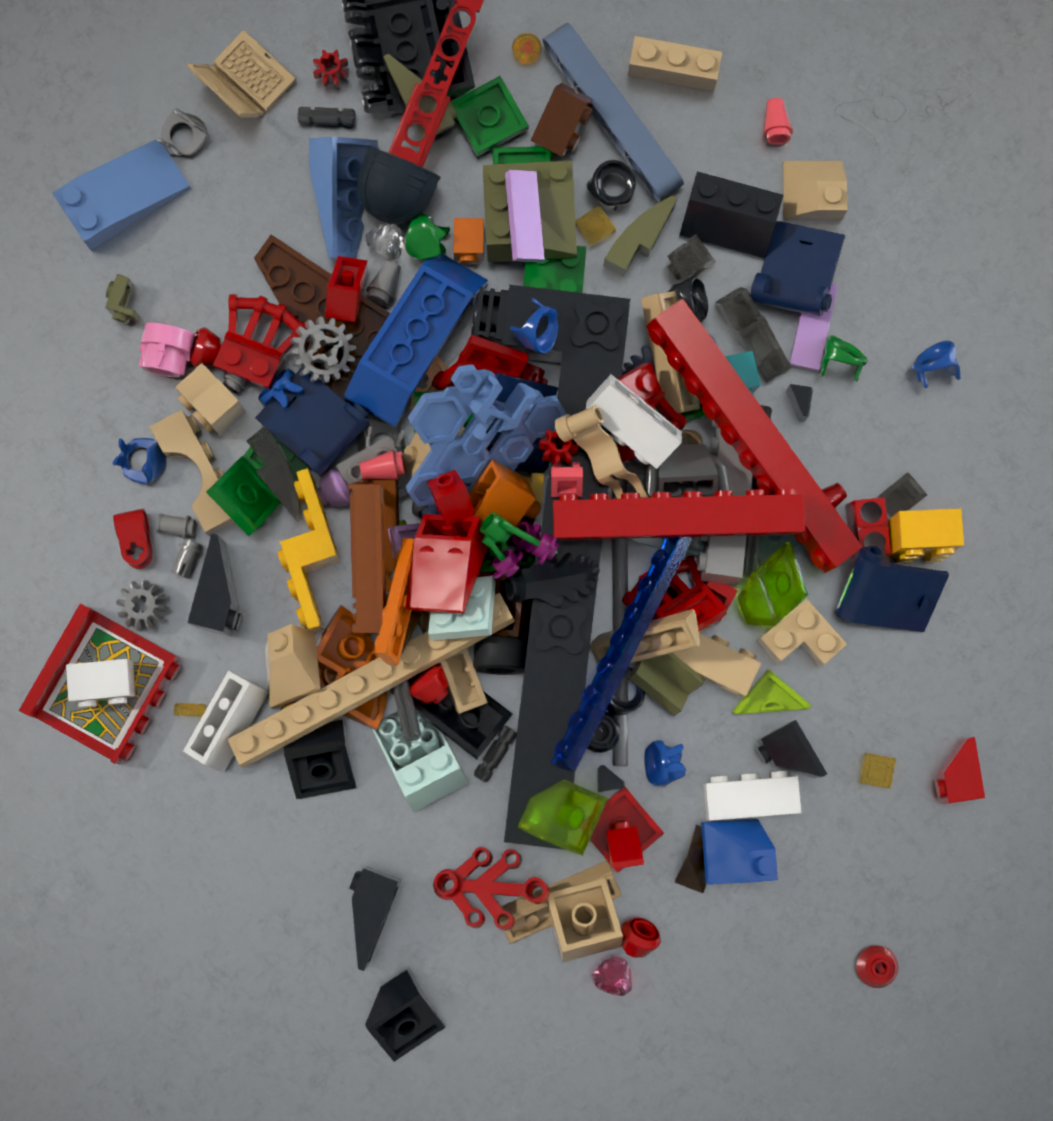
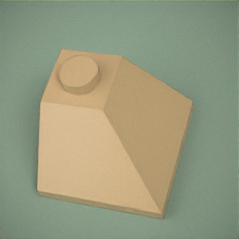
M783 161V220H843L848 210L847 178L843 162Z
M293 624L269 633L266 641L265 659L270 708H278L321 690L315 633Z

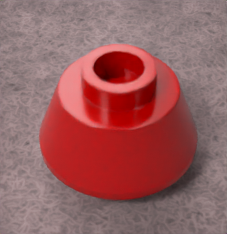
M206 327L197 329L195 332L194 345L189 361L194 367H198L201 363L204 366H212L222 345L220 344L221 339Z
M434 665L424 671L410 685L411 696L426 704L431 701L435 705L439 703L449 693L446 690L449 682L443 667Z
M635 917L623 923L621 930L623 940L621 945L627 955L634 958H642L660 946L661 937L659 930L650 921Z
M870 946L863 950L857 959L856 970L859 978L864 984L872 988H883L890 985L898 974L897 958L886 947Z

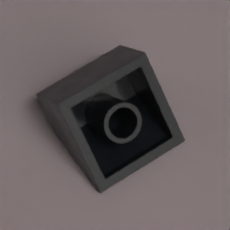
M343 719L328 722L284 746V757L296 799L356 788L349 742Z

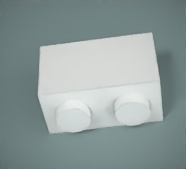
M119 659L66 664L68 701L78 703V708L96 707L97 701L108 700L109 705L127 704V698L136 697L134 663L132 660Z

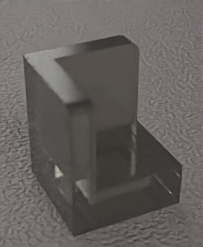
M907 472L877 498L885 497L887 513L892 517L899 511L910 510L925 498L927 494L910 473Z

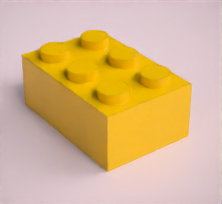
M962 508L899 511L888 519L892 555L888 558L894 559L895 564L912 563L913 560L918 558H924L927 563L942 562L944 558H949V555L955 554L956 550L964 546Z

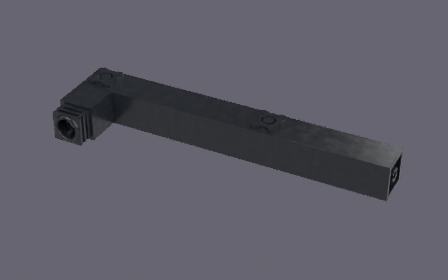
M510 284L509 290H501V292H495L493 288L487 291L484 287H480L479 293L475 297L471 335L527 353L530 360L561 363L557 399L566 414L572 416L586 409L587 400L610 374L616 379L622 376L631 299ZM532 298H535L544 306L556 308L558 313L557 321L559 328L557 339L551 350L546 354H539L526 348L510 330L511 326L522 328L531 315L539 308L531 301ZM547 316L540 318L536 329V338L546 331L548 327ZM602 425V429L611 436V432ZM556 445V449L560 450L561 445ZM578 445L577 454H571V464L561 463V467H572L573 462H579L580 467H583L582 497H578V500H588L591 494H608L609 486L602 485L596 479L587 452ZM549 462L541 535L545 532L550 536L553 534V500H559V497H551V467L554 465L552 462ZM602 539L556 540L559 543L558 553L555 555L558 562L566 553L572 554L573 562L577 556L583 554L584 560L586 557H590L596 561V565L599 567ZM595 582L594 589L588 587L589 595H584L578 590L579 599L577 602H572L563 596V604L558 608H554L536 598L533 599L504 842L566 850L597 582Z

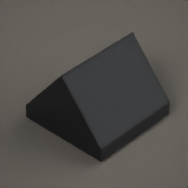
M605 765L598 767L597 793L623 788L625 785L623 780Z

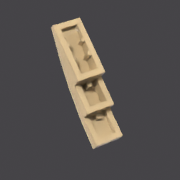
M423 611L418 621L422 634L429 631L430 611ZM467 648L436 664L444 669L449 682L446 689L458 714L488 703Z

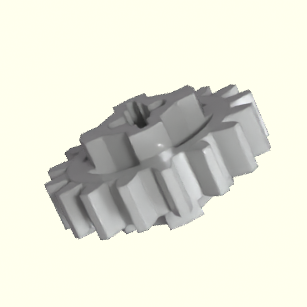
M318 317L316 325L310 319L305 322L306 329L298 327L295 330L300 337H293L290 340L292 344L296 345V348L289 351V355L297 356L298 360L294 361L292 365L293 367L302 366L301 376L310 373L311 382H315L321 377V381L324 384L329 382L330 376L334 381L340 379L339 371L344 374L349 372L350 369L346 363L355 361V358L349 355V352L355 350L356 346L349 345L348 340L353 335L343 334L346 327L344 324L335 327L334 318H331L325 324L323 317ZM323 331L331 333L335 338L325 336ZM308 337L309 347L307 352L304 353V343ZM333 345L325 354L312 355L320 347ZM341 347V357L338 362L336 355L338 348ZM310 362L320 364L322 369L325 370L313 367Z

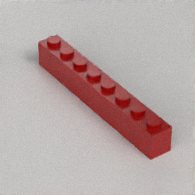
M795 489L777 490V495H764V490H747L746 496H733V491L726 490L715 491V496L702 497L701 491L683 492L684 497H671V492L652 493V498H640V493L621 494V499H609V494H591L588 500H578V495L575 494L559 495V500H553V532L557 540L802 534L805 532L804 494H796Z

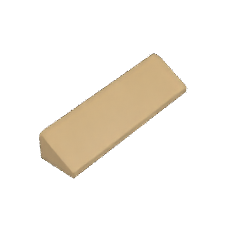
M676 291L657 293L641 298L646 326L656 316L678 302ZM647 329L656 376L661 390H666L665 399L677 413L700 409L698 398L687 390L685 380L677 370H674L669 365L667 355L660 346L651 340L649 330Z
M692 609L602 633L590 643V647L602 671L694 648L700 645L696 613Z
M607 861L549 885L550 892L606 878L612 900L622 896ZM540 889L533 892L534 897L541 896L543 890ZM521 897L501 906L504 911L511 913L515 919L513 928L504 931L509 944L552 926L547 900L542 904H533L525 897ZM507 915L500 919L501 926H505L509 922Z

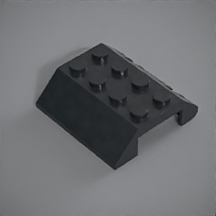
M341 0L343 12L346 13L344 15L345 22L365 27L354 28L348 31L349 39L352 40L350 46L355 68L358 69L356 70L357 78L376 81L377 83L360 87V93L364 96L362 98L364 111L366 113L382 115L405 112L406 106L384 62L383 56L390 54L423 80L449 12L456 3H454V0ZM457 12L453 16V23L458 28H462L460 15ZM446 40L442 44L441 49L446 56L451 57L458 53L459 45L454 40ZM465 47L446 95L450 97V101L475 88L467 47ZM437 56L435 61L441 62L438 72L432 71L430 75L434 77V83L439 85L440 81L446 82L447 77L444 76L446 65L452 68L454 63L445 62Z

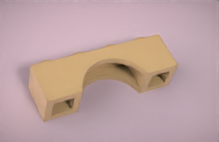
M180 410L149 426L162 452L168 458L182 457L197 464L202 477V486L197 499L191 507L204 532L210 536L212 533L214 534L235 523L206 493L224 473L220 467L214 469L210 461L214 455L206 441L200 442L196 434L200 431V428L193 415L187 417Z

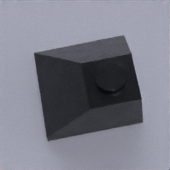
M797 720L790 721L757 740L760 746L756 749L765 764L770 762L772 767L811 778H820L827 775L826 770Z
M405 970L380 987L365 1023L367 1030L393 1062L445 1028L437 1012L408 970Z

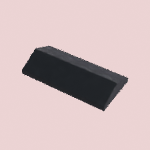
M421 672V673L417 674L416 676L410 678V679H409L410 685H411L423 672ZM391 688L390 690H388V691H390L392 694H394L393 688ZM486 692L484 694L488 703L458 714L449 693L436 705L432 701L426 704L413 697L416 712L475 759L479 758L513 715Z

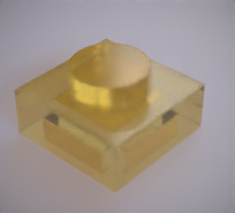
M600 205L576 220V227L590 247L595 246L616 232V228Z

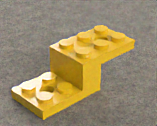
M307 468L296 472L299 480L294 482V486L302 504H307L308 509L304 510L303 513L308 528L311 531L280 541L282 550L277 551L282 568H285L286 572L289 571L291 579L287 580V584L292 598L294 597L295 600H299L301 608L296 609L300 624L304 626V629L308 628V630L316 634L324 631L325 627L307 573L340 563L341 560L322 501L316 490L317 486L314 477Z

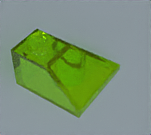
M791 542L784 543L752 572L738 596L746 624L776 626L809 595Z
M564 779L530 798L518 828L543 841L583 856L608 798Z

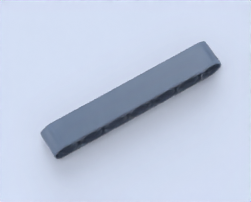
M565 23L544 37L542 42L549 55L573 88L593 99L590 108L593 109L592 114L651 195L660 202L683 186L684 181L678 170L569 23Z

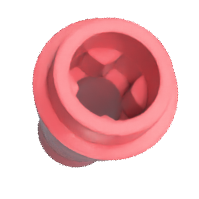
M772 98L766 102L767 110L763 135L767 138L769 144L781 145L790 141L793 129L784 106V100Z
M391 450L367 461L360 462L363 480H399V476L406 475L402 451L394 452V450Z

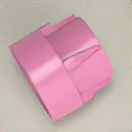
M145 323L140 352L142 353L139 366L143 370L167 377H180L184 375L186 363L190 361L195 334L167 324Z

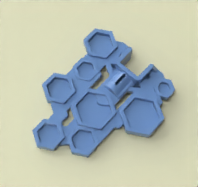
M474 365L458 366L451 377L455 385L454 387H446L444 391L424 393L408 416V419L424 444L429 443L431 450L405 487L417 506L427 505L422 515H440L427 482L441 474L456 470L463 483L468 484L466 489L469 494L492 459L515 471L519 463L525 462L534 449L532 444L536 438L545 437L546 430L548 429L552 432L556 431L555 420L566 415L555 395L543 397L540 391L523 383H518L505 403L500 402L496 398L503 388L494 373L486 369L476 370ZM472 413V419L470 420L460 436H457V434L459 433V431L461 430V428L463 427V425ZM502 432L498 440L495 442L491 450L488 452L487 447L496 435V433Z

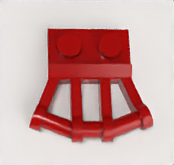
M229 294L228 331L224 336V341L213 366L216 369L270 390L285 354L294 346L290 340L293 337H300L295 330L298 327L306 329L305 322H300L287 310L286 305L281 303L275 305L268 302V298L261 295L258 298L238 297L237 294ZM238 309L254 310L244 334H238ZM263 313L273 316V320L263 343H260L252 338ZM283 321L293 332L275 349L272 347V344Z
M471 335L463 351L460 352L458 361L446 371L438 372L432 380V386L438 390L454 387L455 385L451 377L458 366L474 365L476 370L486 369L492 371L494 375L497 372L519 377L528 362V354Z
M651 362L643 363L618 378L621 383L654 410L657 409L676 428L682 430L687 424L686 418L677 413L665 399L666 390H661ZM617 443L622 462H630L637 458L634 454L635 451L628 445L622 446Z
M688 556L683 561L669 564L665 562L660 563L656 566L655 571L650 574L645 572L640 575L639 581L631 592H626L622 597V602L626 607L632 610L638 609L654 619L694 609L698 632L727 614V607L703 581H700L701 575L699 570H697L694 556ZM687 572L694 587L689 589L677 574ZM661 580L667 581L679 596L672 599L658 582ZM646 591H650L662 606L660 607L642 596Z

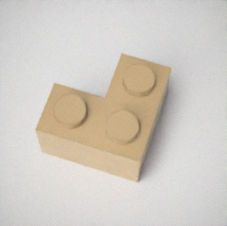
M203 363L175 387L181 394L177 399L188 411L192 408L196 410L192 415L208 433L214 429L220 436L246 413L236 397Z
M807 598L757 640L776 663L781 662L801 645L819 667L826 664L847 645Z

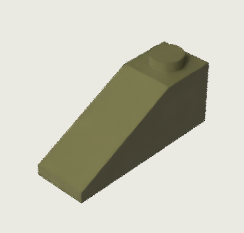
M390 54L383 56L384 62L407 107L415 84L421 85L422 80ZM425 96L419 101V108L424 113L433 112L437 105L435 99L430 96ZM450 101L436 135L455 126L453 119L457 117V114ZM414 124L422 140L425 136V129L421 125Z

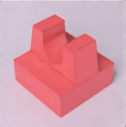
M559 462L557 467L553 465L551 467V497H559V495L575 494L578 497H582L583 467H580V463L573 462L572 467H561V462Z

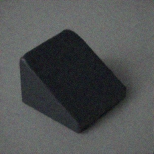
M790 384L787 388V393L799 421L804 422L810 414L813 389L808 386Z

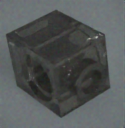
M696 234L667 256L671 261V264L667 267L677 280L681 278L686 280L691 276H698L716 262Z

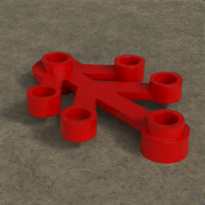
M484 847L475 849L472 857L456 870L445 869L436 875L433 882V889L436 895L443 900H453L463 913L466 924L472 928H480L485 922V915L482 911L473 908L462 892L475 893L493 916L496 927L503 931L512 929L515 919L511 913L503 910L492 895L525 897L533 904H542L548 899L550 894L548 884L537 877L528 879L525 884L494 882L508 869H517L521 865L522 856L514 849L506 850L502 858L477 880L465 879L479 866L487 867L491 864L493 860L492 853ZM482 852H486V860L483 862H479V854ZM515 854L516 861L513 864H508V857ZM449 880H453V888L446 890L445 884ZM537 887H542V895L534 897V890ZM474 913H478L479 920L472 924L470 921L471 916ZM507 915L509 917L508 924L501 926L500 919Z

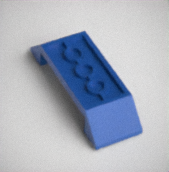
M443 253L440 256L427 259L421 265L359 361L344 394V398L354 404H359L365 411L396 428L411 404V396L468 306L474 305L475 297L479 293L480 287L485 288L488 280Z

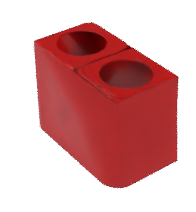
M885 497L854 500L846 504L847 526L862 547H865L864 539L867 534L878 532L884 536L885 547L883 551L888 557L891 556L892 551ZM874 502L879 505L881 518L877 522L868 523L862 519L860 510L865 503ZM859 551L851 556L854 562L857 558Z

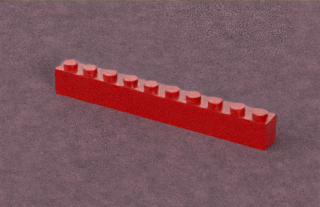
M682 298L656 316L646 326L651 340L662 348L667 355L669 365L683 377L687 390L691 394L696 395L703 405V411L706 416L714 420L721 430V436L724 441L733 446L739 455L740 463L754 475L759 489L764 490L766 495H777V490L795 489L796 494H804L805 532L794 534V537L809 551L813 564L826 573L837 568L863 548Z

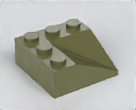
M572 161L483 165L488 262L513 261L505 173L508 170L537 171L544 258L577 257Z

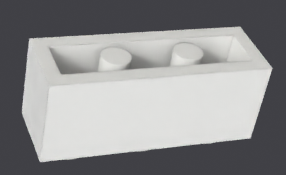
M612 374L586 402V409L595 405L600 408L604 421L599 425L607 428L617 443L622 446L628 445L634 450L635 456L645 465L650 463L657 469L682 443V432Z
M228 670L183 752L206 766L225 772L234 756L227 739L250 727L265 701L268 691Z
M790 771L771 772L772 778L759 779V773L741 774V781L730 782L729 776L710 777L711 783L703 784L706 820L801 813L798 776L790 777Z

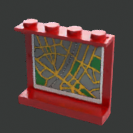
M80 603L18 711L29 717H35L110 759V762L120 765L122 760L126 762L133 753L135 746L132 743L137 734L142 735L150 722L147 716L152 707L157 708L165 696V692L162 690L168 680L172 681L176 677L180 669V665L177 664L180 658ZM119 659L133 661L136 697L127 698V704L109 705L108 700L97 701L96 707L78 708V703L68 701L66 664Z

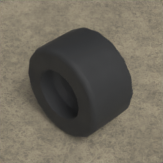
M488 636L474 644V669L487 674H522L525 669L528 642L516 637Z

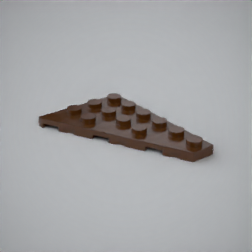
M271 234L254 259L277 301L286 305L287 310L300 322H306L311 319L316 325V319L323 317L325 324H327L331 319L325 317L327 286L332 274ZM363 295L355 322L335 320V327H339L342 324L346 326L343 331L344 335H353L348 340L349 345L356 346L355 350L349 352V355L353 356L355 361L346 363L350 369L349 372L344 374L339 371L340 379L334 381L330 376L329 382L325 383L343 401L351 406L354 403L345 399L344 394L359 361L390 315L389 312ZM323 331L325 336L335 338L331 333ZM308 337L306 338L304 343V349L306 350V352L309 347V342L307 340ZM333 345L320 347L312 355L325 354ZM341 347L338 348L336 355L338 362L341 357ZM312 362L315 368L325 370L322 369L320 364Z

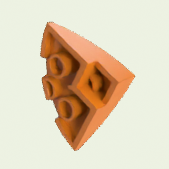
M342 605L339 606L316 643L320 688L379 658L375 654V645L368 635L369 633H352V625L356 623V618H353V613ZM387 692L343 714V716L376 730L385 710Z

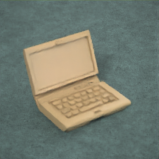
M245 30L213 61L214 65L187 64V68L216 93L240 118H257L264 115L297 79Z

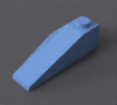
M345 137L309 138V170L329 258H338V256L356 258L364 226L361 220L364 206L360 200L357 187L358 175L368 147L378 149V140Z

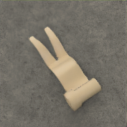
M592 406L572 416L566 414L555 420V429L560 439L564 442L574 439L587 452L596 479L602 485L609 486L617 499H621V494L624 492L620 482L612 478L611 474L616 478L628 480L637 493H640V498H649L640 478L635 473L627 471L622 464L614 439L599 425L603 423L604 418L598 406Z

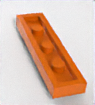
M403 538L401 548L397 552V564L394 576L389 583L390 593L387 605L382 611L380 633L375 639V654L388 665H399L412 610L406 609V599L414 538Z

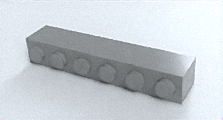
M712 420V426L716 427V435L711 437L709 453L726 465L733 496H746V491L751 490L753 474L750 470L743 467L739 461L738 453L732 445L724 441L721 436V430ZM747 536L700 537V541H704V551L699 552L697 560V570L701 571L700 581L737 586L743 577Z

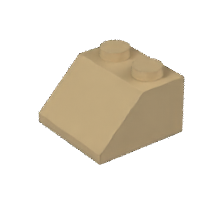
M606 878L550 892L547 903L562 962L622 947L623 935Z

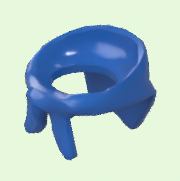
M532 298L531 301L539 308L531 315L522 328L511 326L510 330L526 348L539 354H546L551 350L557 339L559 328L557 321L558 313L556 308L544 306L535 298ZM547 316L548 327L540 337L536 338L539 320L541 317Z
M949 340L941 341L924 350L912 365L913 370L917 374V381H922L924 388L928 387L924 374L927 371L948 367L952 376L954 375L957 380L961 379L960 366L956 360L955 343Z
M287 368L281 371L275 377L270 390L265 388L260 393L258 399L263 407L273 398H276L281 406L286 408L288 397L282 390L285 388L296 393L303 390L301 386L290 381L295 375L293 370Z
M122 438L119 439L118 444L121 452L114 459L113 465L121 466L125 477L137 483L148 484L157 480L163 474L166 467V455L162 452L156 440L151 438H135L126 445ZM137 448H146L147 459L142 470H133L129 463L131 453Z
M656 740L648 745L645 750V770L647 778L653 786L666 787L669 783L685 776L686 768L680 763L682 758L681 752L684 749L683 744L669 747L662 740Z

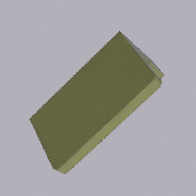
M673 653L636 662L629 676L632 682L673 716L682 711L688 695L701 687L704 679Z

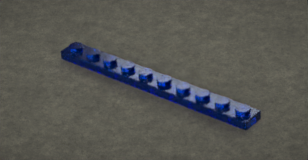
M693 537L665 538L660 549L653 555L651 559L652 565L646 576L639 582L638 592L633 602L626 608L624 620L620 628L612 635L611 645L605 657L599 661L596 668L597 673L592 683L584 690L583 700L578 710L571 716L568 723L569 728L564 738L555 747V755L551 763L558 768L576 771Z

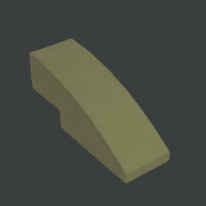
M672 195L660 201L632 222L604 258L603 266L624 277L637 252L649 257L676 206L678 198Z

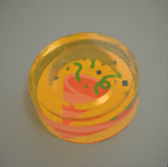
M532 33L518 35L512 44L514 58L519 63L526 65L536 62L541 55V42Z

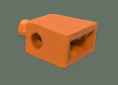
M493 459L469 492V497L475 514L471 516L480 517L482 522L490 513L496 512L516 527L523 516L535 519L540 513L541 505L538 501H535V494L529 482L524 477Z

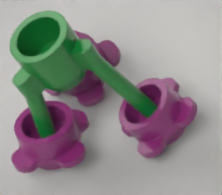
M492 512L480 526V532L485 535L482 542L490 547L497 556L492 562L493 567L496 569V572L493 574L495 579L502 575L510 577L520 569L519 561L524 556L520 551L523 549L527 552L533 550L532 554L540 559L539 564L541 565L546 558L551 560L558 553L559 543L556 542L557 538L554 537V532L551 536L545 532L540 536L541 525L538 523L532 526L529 523L522 522L515 527L496 512ZM512 534V542L515 544V550L519 551V553L515 555L511 549L502 552L496 545V542L503 544Z

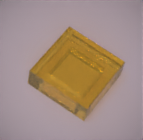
M174 704V715L179 717H202L208 705Z
M864 753L859 783L891 789L896 758Z

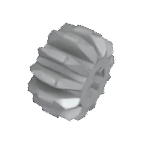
M143 580L139 588L137 582L132 581L130 582L132 592L122 588L120 592L127 597L125 600H116L117 605L125 607L117 612V615L120 618L127 617L124 623L127 627L135 623L136 631L141 632L144 628V623L149 630H153L155 628L153 619L160 623L164 621V618L158 615L159 611L168 612L169 607L160 604L168 597L165 593L158 594L161 588L158 584H154L150 588L149 581ZM139 600L144 601L148 606L146 611L140 609L138 613L140 607L137 605V602Z

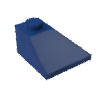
M758 819L701 822L706 885L778 880L776 849Z

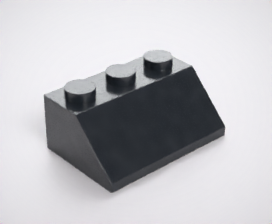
M697 171L679 237L765 260L784 195Z

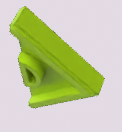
M767 669L750 689L746 697L733 709L732 713L740 715L809 709L812 705L771 670Z

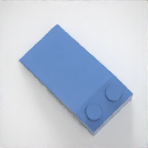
M155 139L78 176L52 194L85 244L92 251L191 187L165 147Z

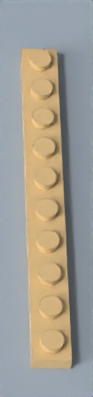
M500 593L494 597L492 634L515 622ZM427 631L408 642L403 654H401L399 665H388L379 657L227 740L239 766L245 768L488 636L432 641Z

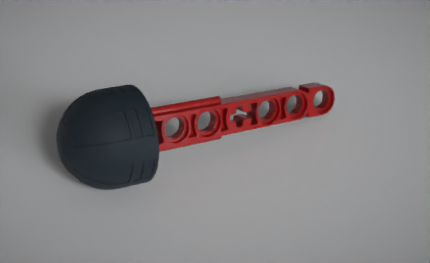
M454 0L456 5L449 12L421 85L415 84L389 152L387 153L372 147L367 149V154L364 157L358 175V194L366 211L382 222L402 224L415 219L427 208L434 195L433 193L441 177L423 168L450 101V97L446 95L475 25L476 12L480 13L484 0ZM463 11L470 16V23L467 27L458 28L455 26L453 16L457 12ZM446 40H454L459 45V51L455 56L449 57L442 52L441 47ZM437 56L445 62L454 63L452 68L446 65L444 76L447 77L446 82L440 81L439 85L434 83V77L430 75L432 71L438 72L441 62L435 61ZM425 96L434 98L437 104L435 110L431 113L421 111L419 108L421 98ZM414 124L421 125L425 129L424 138L417 142L412 141L408 137V129ZM403 141L410 146L420 147L419 152L416 153L409 147H402Z

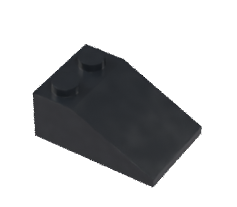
M212 533L187 623L198 629L232 637L233 630L238 631L242 614L238 613L239 604L226 542L217 534Z
M368 866L363 868L362 872L359 870L355 872L349 888L354 891L352 908L358 969L365 971L370 964L401 883V879Z

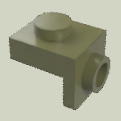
M117 274L115 281H111L106 291V298L108 300L105 308L112 314V319L118 322L129 324L130 321L138 323L140 319L138 313L126 308L134 284L129 277Z

